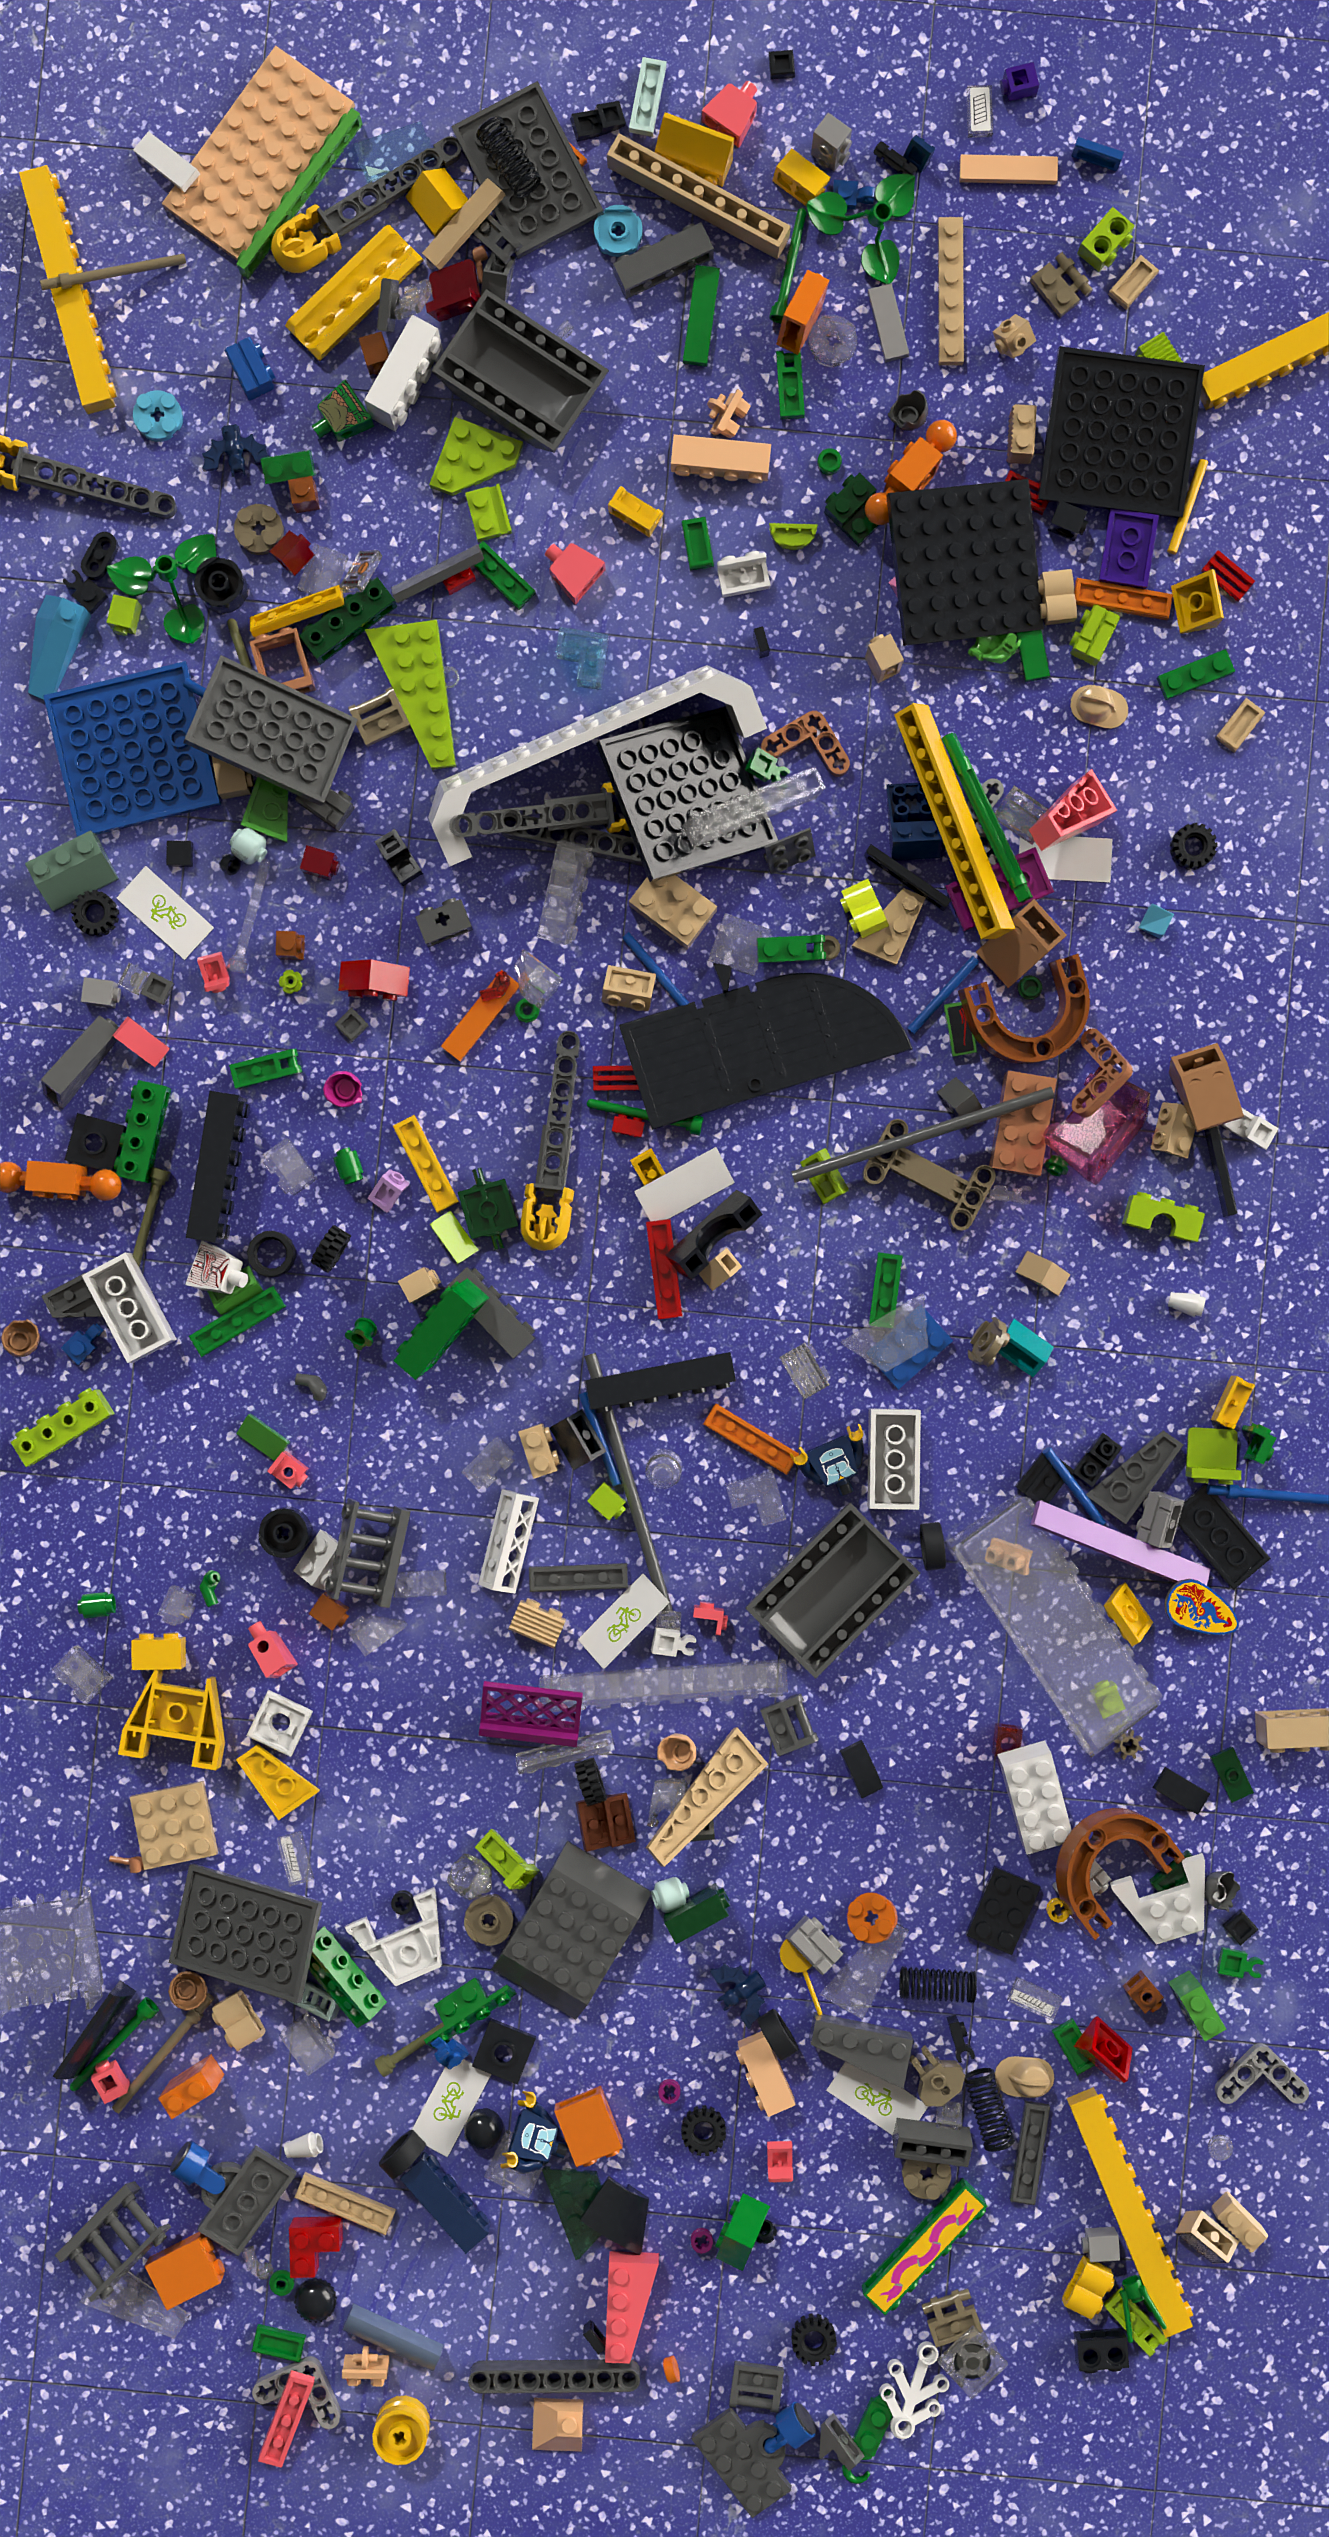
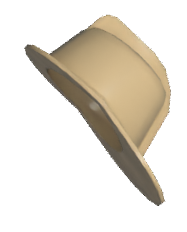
M1086 685L1075 691L1071 698L1070 708L1073 715L1084 723L1112 729L1119 727L1128 716V705L1125 698L1114 690L1096 685Z
M1014 2056L1007 2057L996 2067L995 2078L997 2079L996 2083H998L999 2089L1007 2095L1036 2098L1049 2092L1053 2086L1054 2072L1050 2064L1043 2059Z

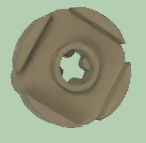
M253 504L240 509L237 513L234 533L239 544L248 552L254 555H265L270 553L269 551L284 536V526L274 508L264 504ZM257 524L265 527V530L261 531V535H257L256 531H253Z
M996 1317L991 1318L992 1322H983L971 1339L970 1343L974 1346L972 1351L968 1350V1358L978 1365L991 1366L1001 1347L1006 1346L1009 1342L1010 1334L1006 1333V1324Z
M485 1894L475 1898L465 1912L464 1927L468 1936L473 1941L487 1946H494L503 1942L513 1927L514 1915L512 1908L498 1894ZM485 1914L495 1917L493 1926L482 1922L485 1919Z
M910 2159L903 2160L901 2167L903 2183L912 2195L921 2199L936 2200L946 2191L951 2181L950 2165ZM927 2167H930L932 2176L922 2178L921 2169L926 2170Z

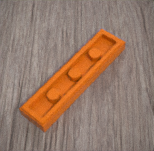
M1082 578L1076 579L1074 587L1076 605L1087 607L1098 605L1106 610L1161 620L1169 619L1173 594Z
M501 970L441 1047L461 1062L521 985Z
M716 1403L703 1425L786 1475L794 1464L790 1453L794 1457L799 1456V1453Z

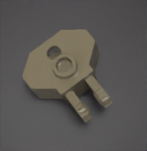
M924 2045L921 2048L922 2053L930 2061L926 2066L923 2067L919 2059L914 2055L909 2059L920 2076L918 2094L925 2106H943L962 2091L965 2074L956 2060H940L938 2056L935 2058L928 2047Z

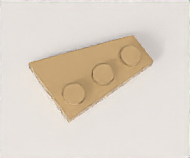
M903 888L883 910L889 926L867 937L862 938L860 936L851 947L896 966L926 897Z

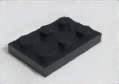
M994 1865L965 1933L966 1936L1012 1955L1041 1886Z

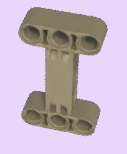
M901 1119L890 1121L877 1143L894 1138L890 1133V1127L894 1124L901 1126L903 1130L902 1135L907 1134L908 1126L906 1122ZM906 1148L891 1151V1157L888 1159H883L880 1155L870 1158L862 1170V1179L867 1185L874 1186L881 1183L888 1170H891L955 1204L948 1218L950 1228L955 1231H964L972 1225L996 1178L992 1167L981 1165L972 1171L967 1181ZM874 1167L879 1170L880 1177L878 1180L872 1181L868 1178L867 1171L869 1168ZM980 1170H984L989 1174L987 1183H981L977 1179V1174ZM968 1192H974L977 1195L978 1201L975 1205L967 1203L966 1194ZM957 1213H961L966 1217V1224L963 1227L957 1226L954 1222V1217Z

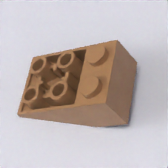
M1035 899L1012 918L1015 926L1014 930L997 939H989L975 952L1007 988L1011 987L1067 936Z
M1218 1043L1171 1057L1169 1075L1197 1132L1244 1118L1228 1063Z

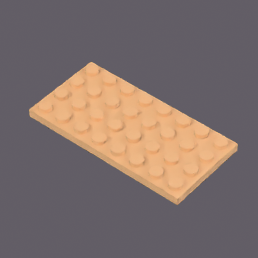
M275 45L190 163L199 171L200 175L185 193L174 185L162 202L163 207L237 260L243 250H247L251 245L254 234L258 230L261 231L265 226L268 215L279 207L283 195L287 191H291L297 176L308 168L311 157L322 149L328 134H333L342 115L347 114L351 108L354 109V102Z

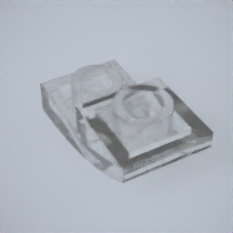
M446 1570L397 1572L394 1598L447 1595Z

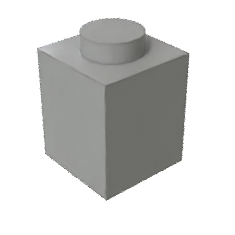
M84 977L81 1002L86 1005L115 1008L116 1003H119L121 998V989L118 988L119 984L114 981Z
M1115 2227L1085 2228V2237H1081L1082 2252L1087 2254L1090 2262L1120 2261L1119 2237Z

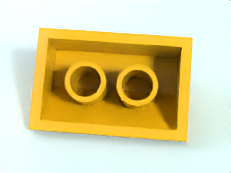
M665 112L655 153L708 182L723 187L733 161L734 137Z

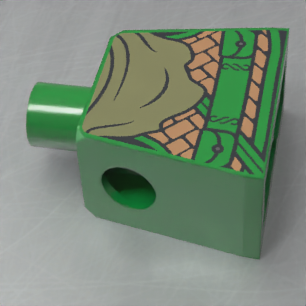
M346 379L318 404L317 408L322 419L312 425L319 439L332 432L338 442L374 427L371 416Z

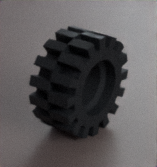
M1187 824L1173 836V840L1170 842V846H1172L1170 854L1174 855V858H1172L1174 862H1179L1178 866H1185L1187 870L1191 868L1197 870L1213 859L1217 852L1215 849L1218 847V842L1215 843L1216 835H1212V830L1210 828L1206 829L1204 824ZM1194 837L1201 841L1203 848L1199 855H1190L1186 852L1185 842L1188 838Z
M92 890V892L85 891L83 896L81 894L78 895V901L74 900L73 902L74 909L71 908L72 920L76 923L77 928L93 937L94 935L101 937L102 934H109L110 929L114 930L116 927L114 924L115 922L118 923L119 920L117 918L119 910L116 908V903L108 895L97 890ZM95 904L102 906L104 910L103 918L96 923L90 922L86 916L87 909Z
M333 1225L316 1248L311 1263L329 1273L344 1253L351 1235Z
M594 1757L575 1763V1772L586 1805L589 1807L607 1801L601 1774Z
M702 2105L701 2109H698V2106H696L692 2112L689 2110L687 2116L683 2118L681 2125V2136L685 2147H689L691 2153L696 2151L698 2156H701V2153H705V2156H710L709 2152L714 2154L717 2152L718 2147L721 2149L726 2138V2126L719 2111L715 2112V2109L711 2106L710 2109H707L706 2105ZM707 2122L713 2127L711 2137L699 2139L695 2135L694 2128L698 2123Z
M813 2313L808 2314L809 2318L806 2319L805 2316L800 2317V2323L798 2321L795 2322V2328H792L791 2332L792 2348L794 2353L796 2352V2357L799 2360L802 2358V2363L807 2365L809 2361L811 2366H815V2362H819L820 2366L823 2365L824 2359L828 2362L831 2359L830 2355H834L835 2347H837L836 2334L832 2323L829 2324V2319L826 2317L822 2319L820 2314H817V2317H813ZM816 2331L823 2336V2343L819 2347L810 2348L805 2344L804 2339L809 2332Z

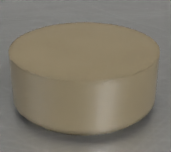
M830 935L825 936V943H823V952H826V960L824 961L835 959L840 952L839 941Z

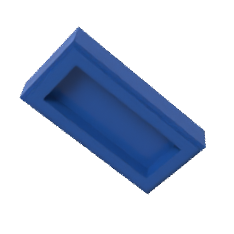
M1078 137L1071 156L1117 171L1124 152Z

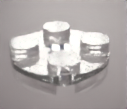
M821 316L813 325L808 340L809 349H811L815 360L828 367L840 366L841 363L850 360L857 347L855 325L841 316ZM836 336L840 343L830 346L829 341L826 339Z

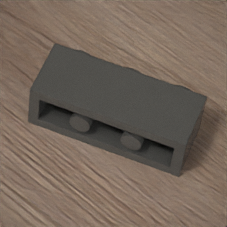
M896 2118L892 2136L894 2158L968 2167L973 2148L970 2127Z

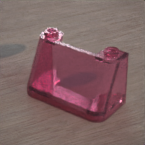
M1099 1066V1068L1095 1071L1094 1074L1090 1073L1088 1075V1077L1085 1080L1084 1086H1086L1101 1070H1103L1102 1067ZM1126 1081L1090 1117L1083 1118L1072 1110L1062 1124L1059 1122L1053 1125L1050 1124L1043 1135L1045 1137V1144L1087 1181L1097 1185L1143 1127L1148 1116L1150 1093ZM1101 1083L1097 1092L1102 1093L1105 1091L1107 1083ZM1085 1102L1082 1104L1083 1109L1087 1106Z

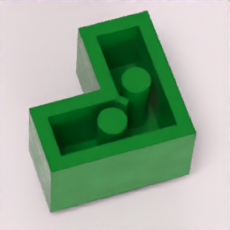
M744 2193L739 2202L734 2200L729 2215L733 2216L730 2223L725 2221L715 2245L719 2249L716 2258L743 2271L770 2206Z

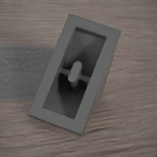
M957 1077L936 1092L956 1117L983 1109L975 1094ZM973 1125L968 1126V1127H965V1129L968 1130V1129L971 1128Z

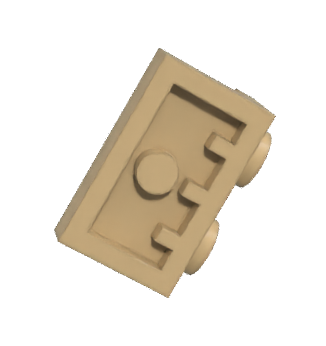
M608 965L602 992V1002L611 1006L632 1008L636 1011H649L656 974Z

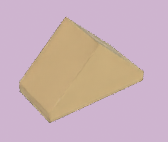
M1029 1251L1025 1253L1015 1271L1017 1274L1059 1296L1070 1276L1069 1273L1055 1263Z

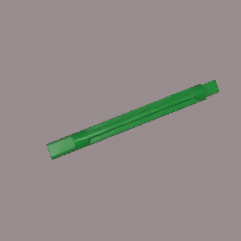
M955 733L945 735L941 739L953 762L952 765L1012 891H1014L1019 903L1033 898L1027 886L1025 876L968 756L965 755Z

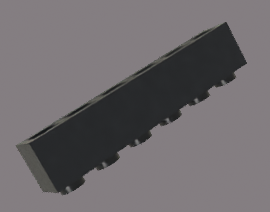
M731 1352L588 1379L584 1380L589 1409H595L596 1413L610 1411V1406L617 1404L622 1409L634 1406V1401L644 1400V1404L659 1401L658 1396L668 1395V1399L682 1397V1392L692 1390V1394L707 1392L706 1387L716 1385V1390L731 1387L730 1382H735L736 1378Z

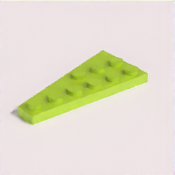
M430 620L365 629L431 769L456 767L438 621Z

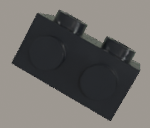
M583 1409L549 1427L573 1470L607 1452Z

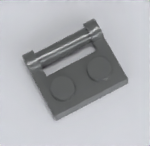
M801 1693L760 1709L777 1756L819 1740L817 1733L812 1730L802 1704L804 1699ZM791 1706L795 1710L804 1737L797 1739L786 1708Z
M734 2361L729 2407L736 2408L737 2405L770 2409V2412L778 2413L784 2367ZM740 2390L770 2394L772 2399L740 2395L738 2393Z

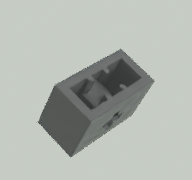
M456 898L448 899L442 902L443 906L433 909V907L425 908L419 911L420 915L415 916L428 948L473 930L461 899L457 901ZM444 916L448 919L446 926H442L439 923L441 921L440 917Z

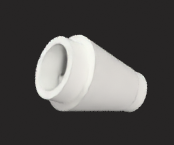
M1171 1292L1168 1307H1172L1195 1318V1315L1202 1316L1206 1298L1201 1297L1200 1294Z
M310 2132L285 2143L284 2151L286 2157H317L318 2154L323 2152L321 2135Z

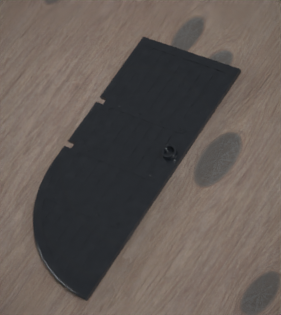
M792 973L756 982L757 991L752 993L749 986L746 985L701 999L703 1008L697 1009L695 1002H691L687 1005H681L619 1024L652 1130L909 1051L913 1048L901 1023L877 997L850 981L819 973Z

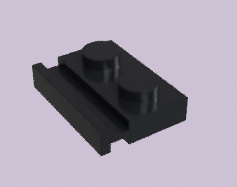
M1041 1452L1015 1487L1035 1503L1037 1501L1049 1503L1065 1482ZM1061 1460L1070 1474H1072L1074 1470Z

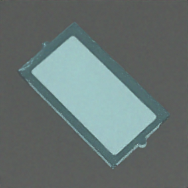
M421 121L354 144L359 158L358 166L362 167L367 183L380 179L422 151L431 148L429 145L430 138L426 136ZM428 157L424 160L423 163L425 164L430 161H433L434 158Z

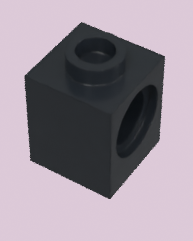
M1060 500L1048 531L1075 541L1077 535H1083L1088 521L1084 519L1088 511Z

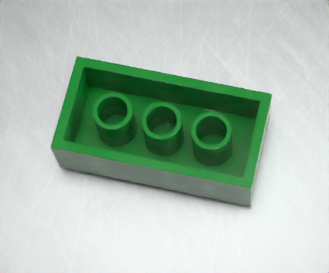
M468 1278L461 1283L456 1281L451 1287L446 1288L439 1297L442 1300L437 1305L434 1304L425 1314L427 1318L415 1326L410 1333L412 1336L409 1340H405L396 1350L399 1354L393 1361L414 1380H417L433 1368L490 1298Z

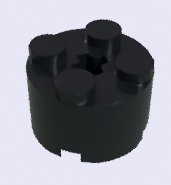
M211 557L203 561L197 568L194 587L207 608L223 615L231 613L242 606L248 597V586L244 575L235 562L230 559ZM222 583L224 586L220 588L218 584Z
M281 1507L268 1513L261 1521L259 1528V1542L262 1548L269 1555L279 1558L295 1556L306 1548L312 1537V1527L308 1517L295 1507ZM282 1527L290 1530L288 1536H281Z

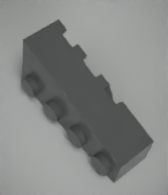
M814 2012L809 2035L811 2045L904 2089L913 2045L911 2032L826 2014L818 2015Z

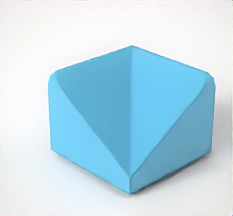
M1151 904L1138 928L1160 939L1164 936L1174 914L1155 904Z

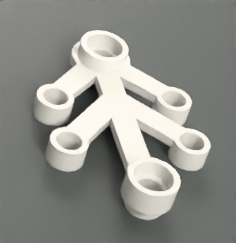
M929 2341L922 2342L917 2348L919 2360L910 2386L903 2373L904 2368L898 2359H892L888 2362L887 2369L895 2378L905 2399L902 2411L895 2400L896 2392L891 2384L885 2383L879 2389L880 2396L887 2402L893 2415L890 2422L891 2431L899 2439L909 2438L914 2433L915 2425L929 2417H936L941 2413V2405L933 2398L927 2400L925 2408L913 2413L915 2405L938 2392H945L949 2388V2381L946 2376L938 2374L934 2377L933 2383L921 2389L928 2365L934 2364L938 2359V2350ZM930 2348V2352L927 2355H923V2350ZM896 2364L899 2365V2369L893 2372L892 2367ZM940 2380H945V2384L942 2387L937 2386ZM886 2389H891L890 2395H883ZM931 2405H937L935 2411H929ZM905 2421V2427L899 2428V2423Z

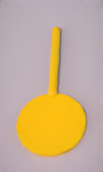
M786 1939L780 1948L781 1962L788 1970L803 1973L817 2014L822 2015V2010L807 1972L812 1965Z

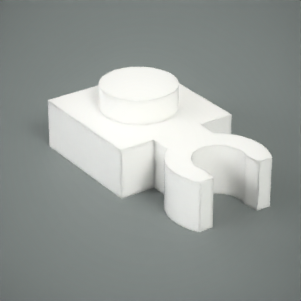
M655 1627L651 1652L652 1654L676 1657L677 1650H681L685 1655L691 1656L694 1655L693 1649L686 1648L685 1646L688 1642L696 1643V1638L693 1635H685L681 1638L679 1630Z

